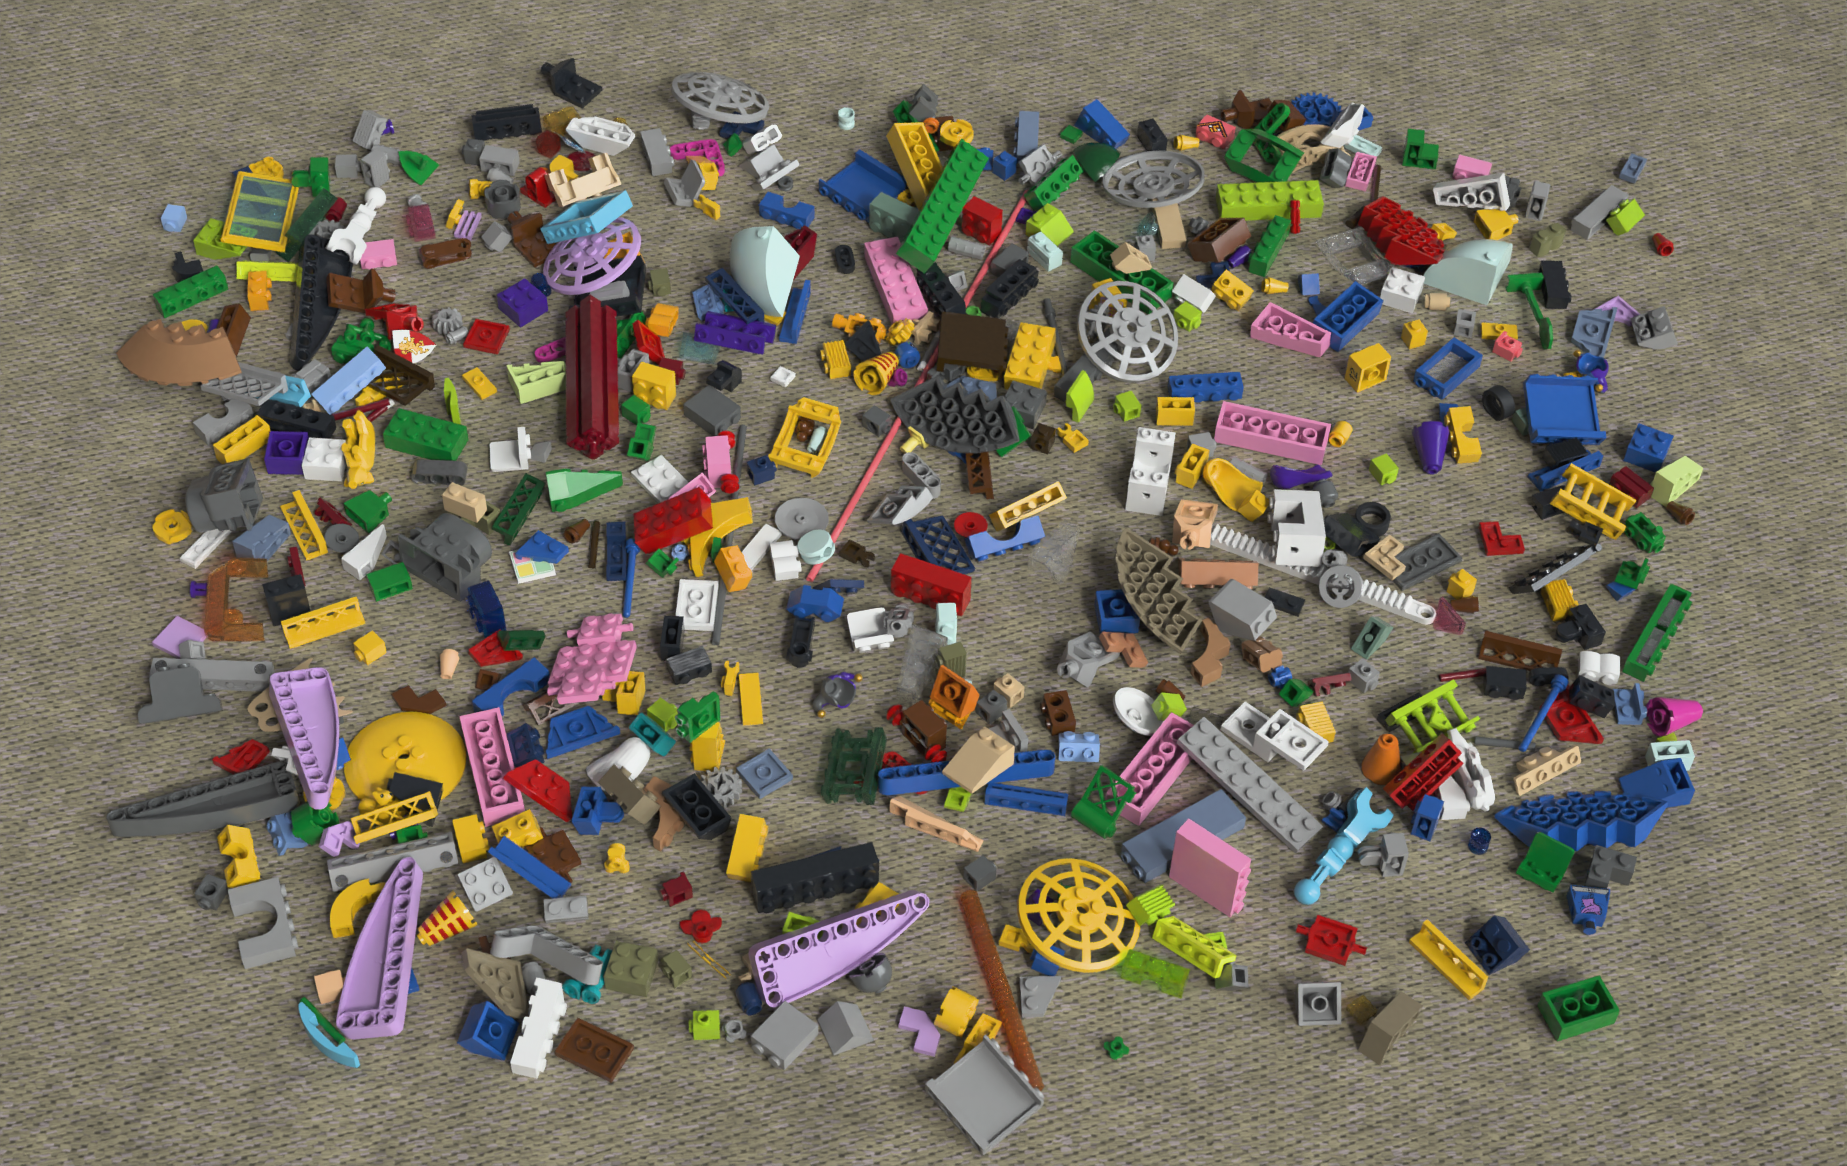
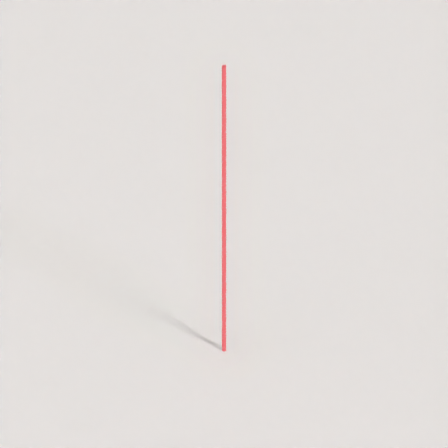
M1025 190L964 297L963 300L965 301L966 308L987 273L991 261L997 255L1015 223L1021 208L1024 207L1027 201L1024 194L1028 190ZM938 345L914 387L926 381L927 372L937 362ZM897 416L830 536L834 543L900 428L902 420L899 416ZM823 563L813 565L806 578L807 581H814Z

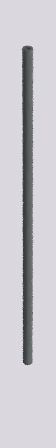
M743 424L739 428L734 475L739 478V486L747 426ZM739 489L731 493L730 500L738 499ZM734 530L726 535L724 548L732 546ZM721 575L712 645H719L727 589Z

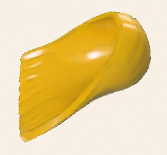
M1211 459L1204 466L1203 478L1205 482L1213 488L1219 499L1234 511L1239 509L1247 496L1255 490L1259 492L1262 490L1263 482L1247 477L1224 459Z

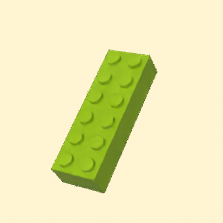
M1318 180L1217 184L1215 198L1220 218H1245V221L1273 220L1275 215L1290 219V210H1292L1290 207L1291 200L1300 201V218H1321L1324 206Z

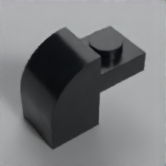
M181 251L174 253L176 260L173 261L174 266L171 267L174 278L178 283L204 271L200 259L185 263Z
M721 360L717 363V369L706 378V384L720 391L726 389L732 392L742 382V370L725 360Z

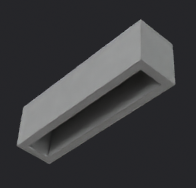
M1613 185L1607 190L1604 189L1598 198H1594L1589 206H1585L1580 214L1572 218L1571 231L1588 240L1607 223L1606 219L1610 216V212L1620 207L1619 203L1628 199L1629 195Z

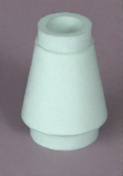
M819 426L817 429H814L807 447L809 452L816 454L822 448L828 433L826 428Z

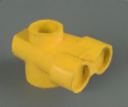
M469 179V198L478 199L480 196L485 197V188H489L490 184L494 181Z
M619 843L609 845L607 860L604 863L606 872L613 873L614 871L627 873L630 866L629 862L625 860L624 845Z

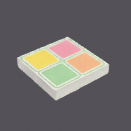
M518 550L509 552L518 584L556 575L553 563L546 561L536 562L533 561V558L522 557V560H519L515 556Z

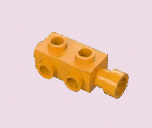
M836 313L832 321V327L844 328V332L848 334L847 337L851 338L857 332L855 328L857 326L861 327L867 319H864L865 316L859 313H855L854 316L849 315V318H844V315ZM871 318L869 321L872 324L873 330L877 331L875 336L880 344L881 339L883 340L886 335L885 326L881 324V320Z

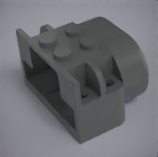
M249 458L215 466L211 469L208 476L193 479L185 497L189 520L193 528L200 533L215 529L219 531H235L240 526H246L247 531L251 530L263 501V495Z
M450 513L440 514L427 528L413 527L410 530V538L402 534L398 536L400 563H404L407 571L459 602L481 582V566L492 556V548L487 537L475 526Z

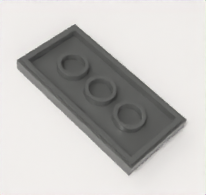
M1438 533L1395 556L1406 568L1403 573L1392 581L1401 591H1404L1461 562L1463 558Z

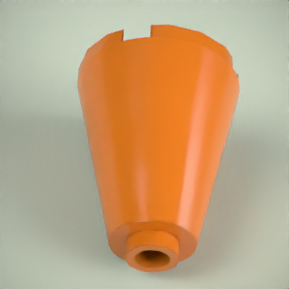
M1382 734L1362 760L1361 770L1363 775L1373 781V783L1387 785L1402 771L1398 739L1392 734Z

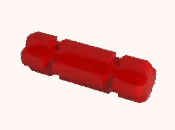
M1291 200L1290 220L1292 226H1290V232L1298 234L1300 233V201Z

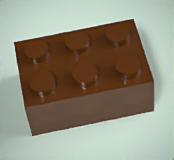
M1219 218L1187 244L1195 262L1219 263L1224 260L1225 256L1233 253L1235 248L1243 245L1251 237L1245 218Z

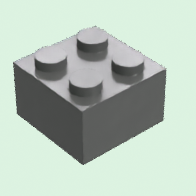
M1012 381L1004 398L1010 403L1011 407L1017 409L1025 421L1023 423L1025 427L1034 429L1046 405L1047 391Z

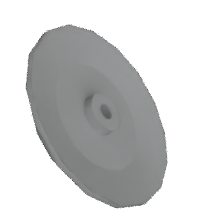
M809 498L788 500L779 506L775 513V525L778 530L786 537L800 540L803 535L810 531L825 530L829 523V515L825 507L818 501Z

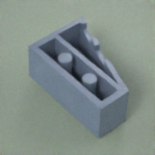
M1019 111V117L1015 119V127H1018V132H1015L1014 142H1017V147H1014V157H1017V163L1038 148L1039 112Z
M268 515L255 524L251 530L244 532L233 540L238 564L258 573L290 536L289 523Z

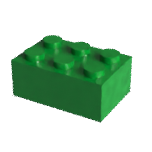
M1600 975L1543 992L1537 1005L1557 1042L1615 1024L1620 1012Z

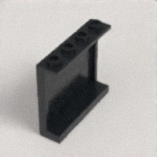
M641 255L636 256L627 270L612 281H625L630 296L601 301V307L607 305L614 309L617 317L641 313L646 265ZM624 258L611 260L608 264L614 269ZM595 263V264H593V265H591V266L584 267V270H585V269H588V268H591V267L595 266V265L598 264V263ZM601 268L591 274L582 276L581 284L594 281L607 273ZM590 292L575 295L574 306L580 307V301L589 296Z

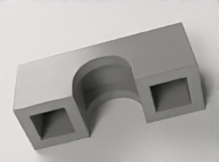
M232 399L224 404L227 414L225 417L213 418L208 413L194 421L195 433L208 446L216 443L222 437L230 434L254 418L252 407L248 403Z

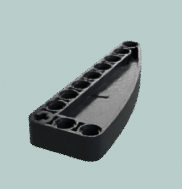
M307 235L299 248L290 365L297 371H300L304 365L310 363L317 354L341 311L340 308L328 306L327 275L333 273L351 277L353 263L349 261L350 256L348 253L340 249L331 252L326 249L330 239L316 235Z

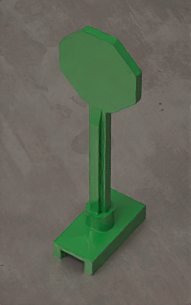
M1543 274L1508 275L1509 282L1508 286L1505 287L1507 292L1522 291L1525 294L1534 317L1539 324V336L1543 350L1551 349L1553 343L1552 324L1549 317L1543 318L1532 292L1533 290H1541Z

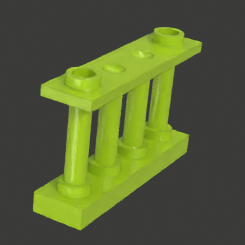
M1454 679L1392 712L1385 719L1389 726L1395 723L1401 726L1416 749L1412 754L1422 752L1438 737L1434 729L1427 725L1428 720L1422 712L1426 706L1431 709L1434 706L1439 707L1438 700L1441 698L1447 700L1461 721L1462 725L1456 727L1459 733L1463 731L1468 733L1476 728L1475 724L1480 720L1479 716L1469 720L1453 696V691L1458 686ZM1412 715L1417 718L1431 742L1424 746L1406 721L1408 716ZM1446 717V720H1447L1448 723H1449V728H1448V730L1454 729L1453 726L1451 725V723L1449 722V720H1448L1447 717Z

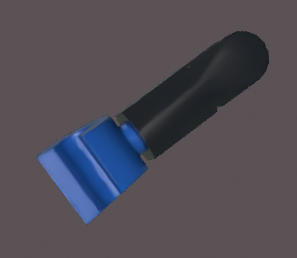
M1356 788L1349 797L1337 806V809H1330L1329 812L1331 813L1326 818L1321 819V821L1338 833L1348 818L1347 803L1357 791L1363 788Z

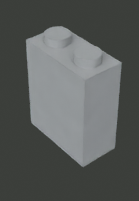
M784 1001L751 1035L752 1049L758 1055L763 1054L774 1067H780L785 1070L818 1036V1024Z

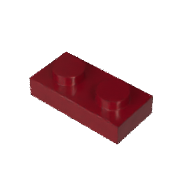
M297 546L289 548L291 556H287L289 567L294 568V570H290L291 576L301 574L304 586H306Z

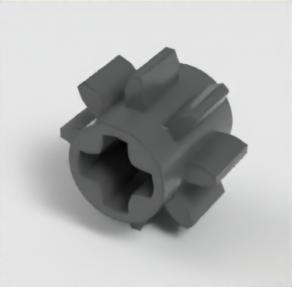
M1200 216L1197 219L1192 218L1188 224L1191 227L1190 232L1196 235L1200 234L1208 227L1209 222Z

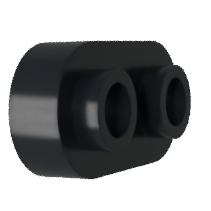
M848 245L837 246L835 249V259L838 270L843 274L854 272L855 259L852 248Z
M1562 667L1535 668L1528 673L1530 683L1535 686L1551 684L1555 675H1562L1569 679L1567 670Z

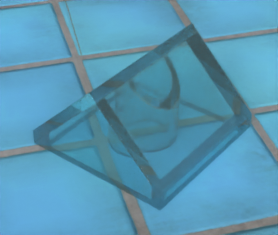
M683 332L679 358L714 365L721 346L694 341L695 333Z

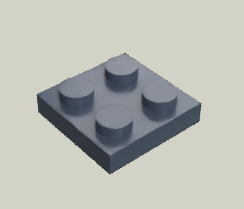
M770 748L736 768V772L759 799L793 780L792 773Z

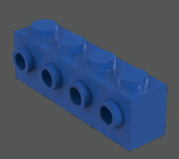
M1240 372L1169 376L1167 386L1169 397H1194V402L1196 403L1242 399L1244 389Z

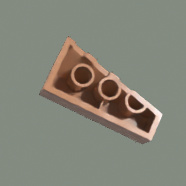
M1178 558L1179 576L1183 578L1180 584H1184L1185 588H1195V585H1203V588H1214L1215 585H1222L1223 587L1230 579L1238 581L1249 589H1253V586H1258L1257 561L1229 560V562H1226V560L1213 559L1208 562L1199 558H1194L1191 561H1185V558Z

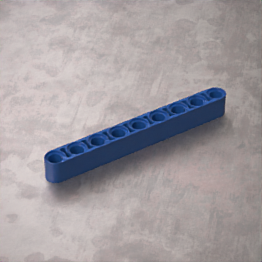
M1051 750L1014 753V764L986 784L1051 776L1055 770V753ZM950 761L884 768L878 773V791L882 795L905 794L961 786L942 773Z

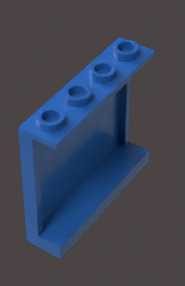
M860 149L855 152V161L829 181L825 182L819 179V192L822 196H827L835 204H840L848 212L854 213L860 220H865L868 223L870 203L881 192L897 199L900 193L909 188L904 176Z
M1539 374L1529 375L1523 382L1531 443L1556 444L1566 439H1575L1577 437L1582 445H1600L1607 437L1606 431H1600L1593 386L1598 381V378H1591L1590 376L1574 377L1572 375L1561 377L1553 374L1548 376H1540Z

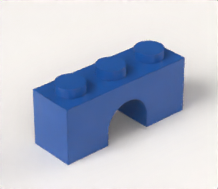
M767 192L759 204V216L801 229L804 225L809 227L815 218V206L799 201L795 207L786 208L784 207L783 196Z

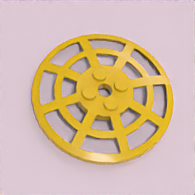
M1073 858L1053 860L1039 866L1025 880L1017 901L1019 924L1029 943L1050 962L1062 968L1083 973L1108 970L1126 959L1133 950L1140 931L1139 924L1129 910L1123 909L1122 903L1112 887L1116 884L1123 891L1129 902L1134 899L1133 895L1117 876L1095 863ZM1070 864L1072 871L1058 874L1053 878L1041 873L1043 870L1057 865ZM1080 866L1096 870L1109 879L1104 882L1094 875L1081 872ZM1074 877L1075 886L1066 889L1057 882L1065 878ZM1034 878L1045 884L1040 893L1038 904L1026 905L1028 888ZM1083 878L1092 880L1101 886L1095 891L1084 887ZM1050 888L1060 894L1057 903H1046V896ZM1108 892L1113 898L1116 907L1106 906L1101 896ZM1077 907H1083L1086 913H1080ZM1056 911L1061 922L1057 928L1050 921L1047 912ZM1027 913H1040L1043 924L1051 933L1044 942L1033 931ZM1107 914L1118 916L1114 931L1104 923ZM1124 917L1135 920L1134 933L1126 947L1118 938L1123 928ZM1068 929L1074 933L1081 934V942L1072 940L1063 935V933ZM1099 929L1107 937L1101 941L1090 943V934ZM1059 940L1070 947L1081 949L1082 962L1065 958L1055 953L1050 947ZM1112 943L1119 951L1118 955L1108 960L1091 962L1090 950L1100 949Z

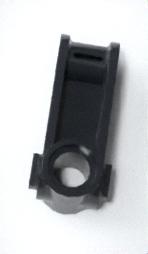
M795 616L790 648L787 649L786 659L794 667L802 668L809 665V662H812L813 651L811 647L815 617L807 619Z

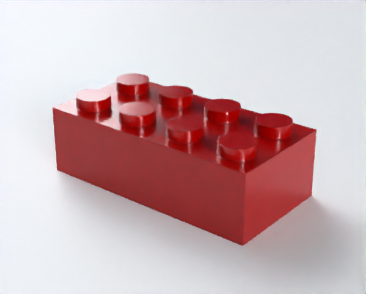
M700 487L633 513L635 543L645 554H650L658 549L665 548L713 528L711 499Z
M900 553L891 569V593L897 597L911 599L915 603L929 605L932 609H936V604L955 603L956 613L962 617L971 599L972 577Z

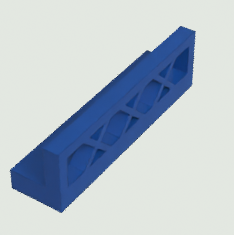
M805 280L803 289L793 288L779 342L797 344L811 295L810 280Z
M1587 449L1588 456L1571 463L1589 472L1600 467L1603 459V454L1600 451L1591 454ZM1571 463L1552 471L1547 466L1528 474L1527 477L1541 492L1567 481L1568 479L1563 477L1562 474Z
M989 783L985 793V804L1065 816L1069 794Z
M506 836L501 839L496 848L491 847L488 851L553 899L563 898L572 885L568 880Z

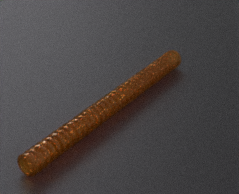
M967 890L960 895V900L984 971L986 972L988 983L992 989L993 998L996 1001L995 1003L1017 1068L1026 1074L1029 1079L1028 1083L1033 1088L1037 1087L1041 1091L1044 1088V1083L1042 1082L1032 1048L1016 1007V1002L1004 973L1005 970L989 929V924L985 918L986 915L978 897V892L976 890Z

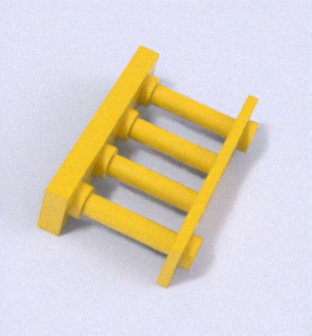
M1571 463L1562 474L1563 477L1568 479L1564 490L1560 489L1552 498L1550 504L1583 523L1588 522L1603 528L1602 534L1617 540L1626 528V525L1620 523L1624 511H1628L1635 504L1636 500ZM1574 484L1584 488L1580 499L1571 495ZM1591 493L1601 498L1597 509L1587 504ZM1607 502L1617 507L1613 518L1603 513Z

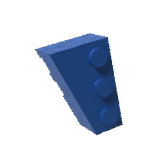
M1098 99L1082 109L1074 125L1098 143L1108 144L1115 149L1125 144L1130 136L1129 132Z

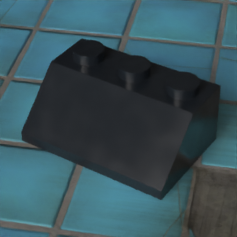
M695 773L662 791L661 794L698 839L713 840L728 831L732 817Z

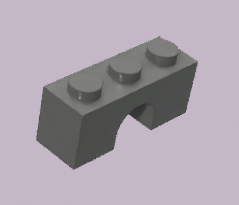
M922 84L912 96L914 104L910 107L909 114L919 122H923L926 118H935L938 95L925 84Z

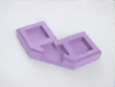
M346 821L324 829L319 847L335 857L340 853L342 842L351 849H358L360 843L356 844L353 837L356 835L353 824L350 821Z
M904 1006L898 1028L918 1033L914 1052L935 1057L940 1041V1034L925 1011Z

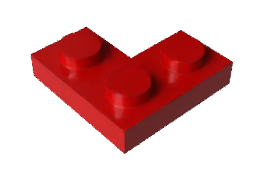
M1498 521L1479 523V531L1486 556L1524 554L1525 547L1521 535L1502 536Z

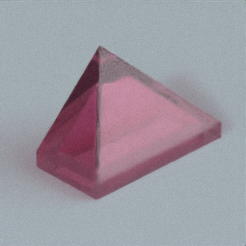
M1443 596L1440 597L1433 628L1452 634H1463L1466 622Z

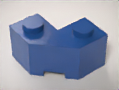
M802 585L790 592L786 610L794 616H799V618H805L814 613L824 622L829 623L841 616L844 598L831 588L823 587V590L811 589V586Z

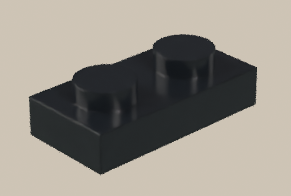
M1270 587L1264 597L1273 603L1274 609L1299 617L1305 604V599Z

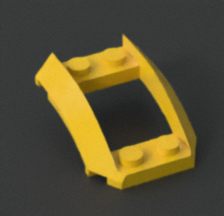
M805 397L798 400L797 404L789 405L782 429L773 445L771 454L768 455L770 461H774L776 467L779 464L809 473L811 478L819 475L831 452L841 424L838 407ZM799 416L830 425L818 456L788 447Z

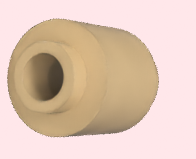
M1447 293L1425 294V308L1446 311V307H1450V297H1447Z

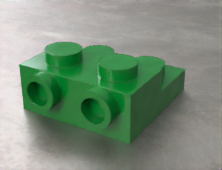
M715 691L703 696L699 702L691 698L679 706L675 720L679 725L676 728V732L681 738H685L691 743L721 720L719 695Z

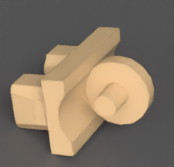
M929 311L920 320H912L915 329L911 333L915 337L914 343L918 345L921 341L930 342L933 336L931 330L940 331L941 321L934 318L933 312Z

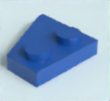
M538 530L515 553V556L519 560H522V557L533 558V561L536 562L546 561L557 564L569 552V548Z

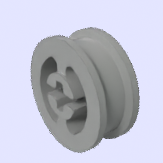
M1338 565L1324 572L1319 582V591L1327 604L1336 608H1345L1359 600L1363 592V581L1360 574L1354 568ZM1338 574V578L1332 583L1335 585L1340 584L1341 581L1343 585H1351L1349 580L1345 578L1346 574L1353 579L1355 590L1350 598H1344V595L1350 591V588L1342 589V592L1340 588H1332L1337 598L1335 599L1330 595L1328 581L1332 575Z

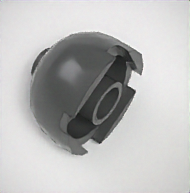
M877 953L871 957V960L850 971L849 977L858 990L878 994L887 988L886 985L892 977V966L885 953Z

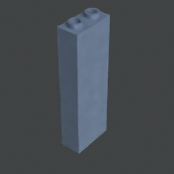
M1220 789L1122 843L1121 858L1125 864L1129 863L1133 868L1134 875L1138 879L1141 878L1144 883H1147L1170 870L1176 832L1188 819H1191L1210 833L1224 840L1244 828L1246 817L1226 793Z

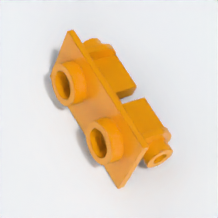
M930 699L928 703L936 714L959 729L963 728L970 715L969 713L959 718L933 699Z

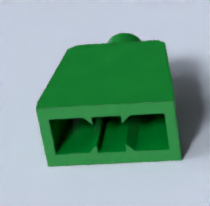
M368 490L343 503L345 514L369 534L389 515L387 504L392 501V498L387 492L378 497L371 490Z

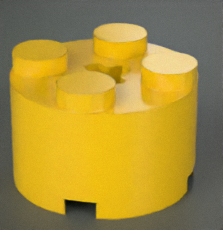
M952 986V989L949 990L941 1005L940 1015L937 1014L934 1025L962 1038L969 1020L975 1014L979 999Z

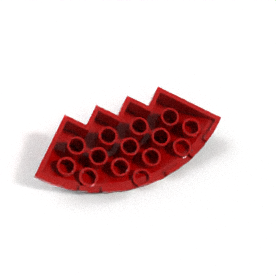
M1384 196L1364 207L1358 226L1363 227L1362 229L1368 232L1366 236L1376 242L1375 247L1386 254L1384 258L1388 259L1391 264L1424 265L1438 264L1441 261L1445 249H1443L1444 243L1441 239L1437 238L1438 233L1434 229L1428 228V223L1421 217L1415 218L1412 211L1402 210L1400 204Z

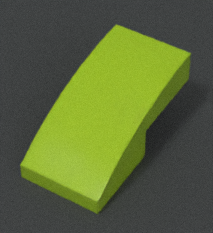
M962 787L949 789L944 808L964 812L971 793Z

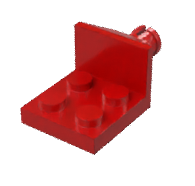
M392 303L365 309L366 316L373 317L374 320L383 319V321H386L388 340L393 339L392 330H412L420 333L424 326L423 320L418 317L417 305Z

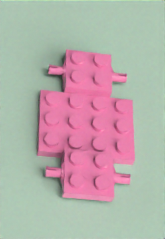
M611 613L603 616L585 617L579 629L567 630L568 638L577 637L578 646H566L559 649L548 681V695H558L557 700L559 704L596 701L599 695H604L606 689H615V682L627 681L637 645L635 640L621 641L622 632L633 631V624H622V615Z

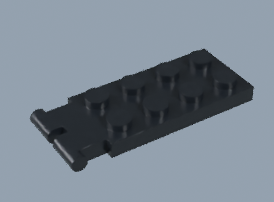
M1601 544L1577 546L1567 553L1566 551L1561 552L1555 556L1556 559L1542 563L1541 568L1529 571L1527 577L1516 579L1514 581L1515 584L1510 586L1509 590L1512 594L1535 592L1587 560L1589 556L1601 551L1602 546Z

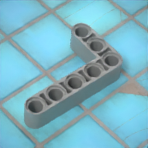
M530 925L495 931L493 935L490 954L495 957L508 958L532 954L584 984L597 985L599 983L603 962L600 959L541 927Z

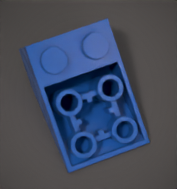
M1681 758L1662 760L1618 779L1623 793H1630V797L1642 799L1643 796L1667 801L1668 806L1666 808L1689 805L1695 792Z

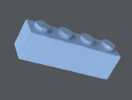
M366 347L315 390L312 396L331 415L338 411L348 400L352 399L362 388L366 387L376 376H379L386 367Z

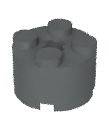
M497 180L492 182L488 189L486 187V207L488 213L493 218L505 219L508 218L510 213L514 214V211H520V193L515 183L513 185L508 180Z

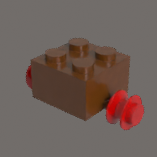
M920 700L903 711L900 704L893 705L887 710L886 719L892 720L893 726L902 725V735L927 761L931 760V763L946 761L947 752L943 749L946 748L947 724L943 718H939L934 713L930 705H926Z

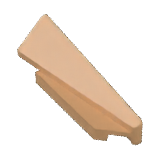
M896 796L890 801V813L904 817L905 825L976 852L979 851L984 841L969 833L966 829L946 821L901 796Z

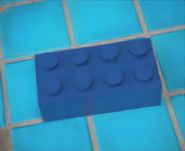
M1355 281L1314 319L1313 324L1331 332L1329 347L1339 352L1379 314L1384 300Z

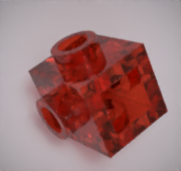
M548 130L538 135L536 138L537 153L552 159L561 150L560 136Z

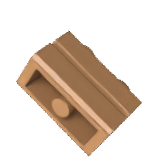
M1259 636L1255 641L1247 640L1242 642L1243 658L1262 673L1282 665L1283 653L1271 641H1267Z

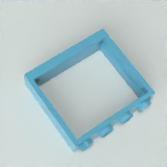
M626 190L576 201L540 229L547 244L596 234L633 205Z

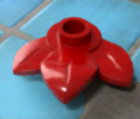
M703 909L695 911L692 914V919L680 921L681 930L685 934L692 935L698 943L709 942L713 932L719 930L722 926L721 917L711 918L709 912Z

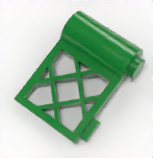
M1100 765L1081 801L1072 810L1071 817L1103 839L1111 838L1117 830L1115 827L1116 820L1127 802L1131 803L1136 794L1133 791L1135 786L1105 766ZM1103 772L1109 775V785L1101 786L1100 777ZM1122 784L1128 788L1124 796L1118 797L1115 785ZM1111 787L1114 798L1105 800L1102 789ZM1098 790L1101 802L1094 803L1088 799L1092 791ZM1115 801L1116 810L1113 815L1107 811V802Z

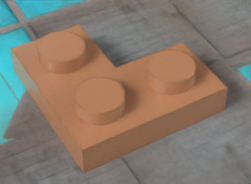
M1102 632L1099 639L1105 651L1122 652L1129 667L1142 668L1148 664L1134 633Z

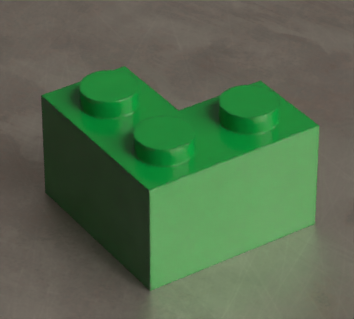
M1407 130L1402 166L1436 170L1439 145L1424 143L1425 130Z

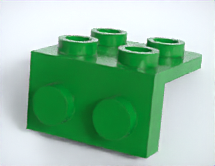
M1537 832L1516 874L1527 881L1539 885L1542 889L1554 893L1564 877L1574 855V849L1542 832Z

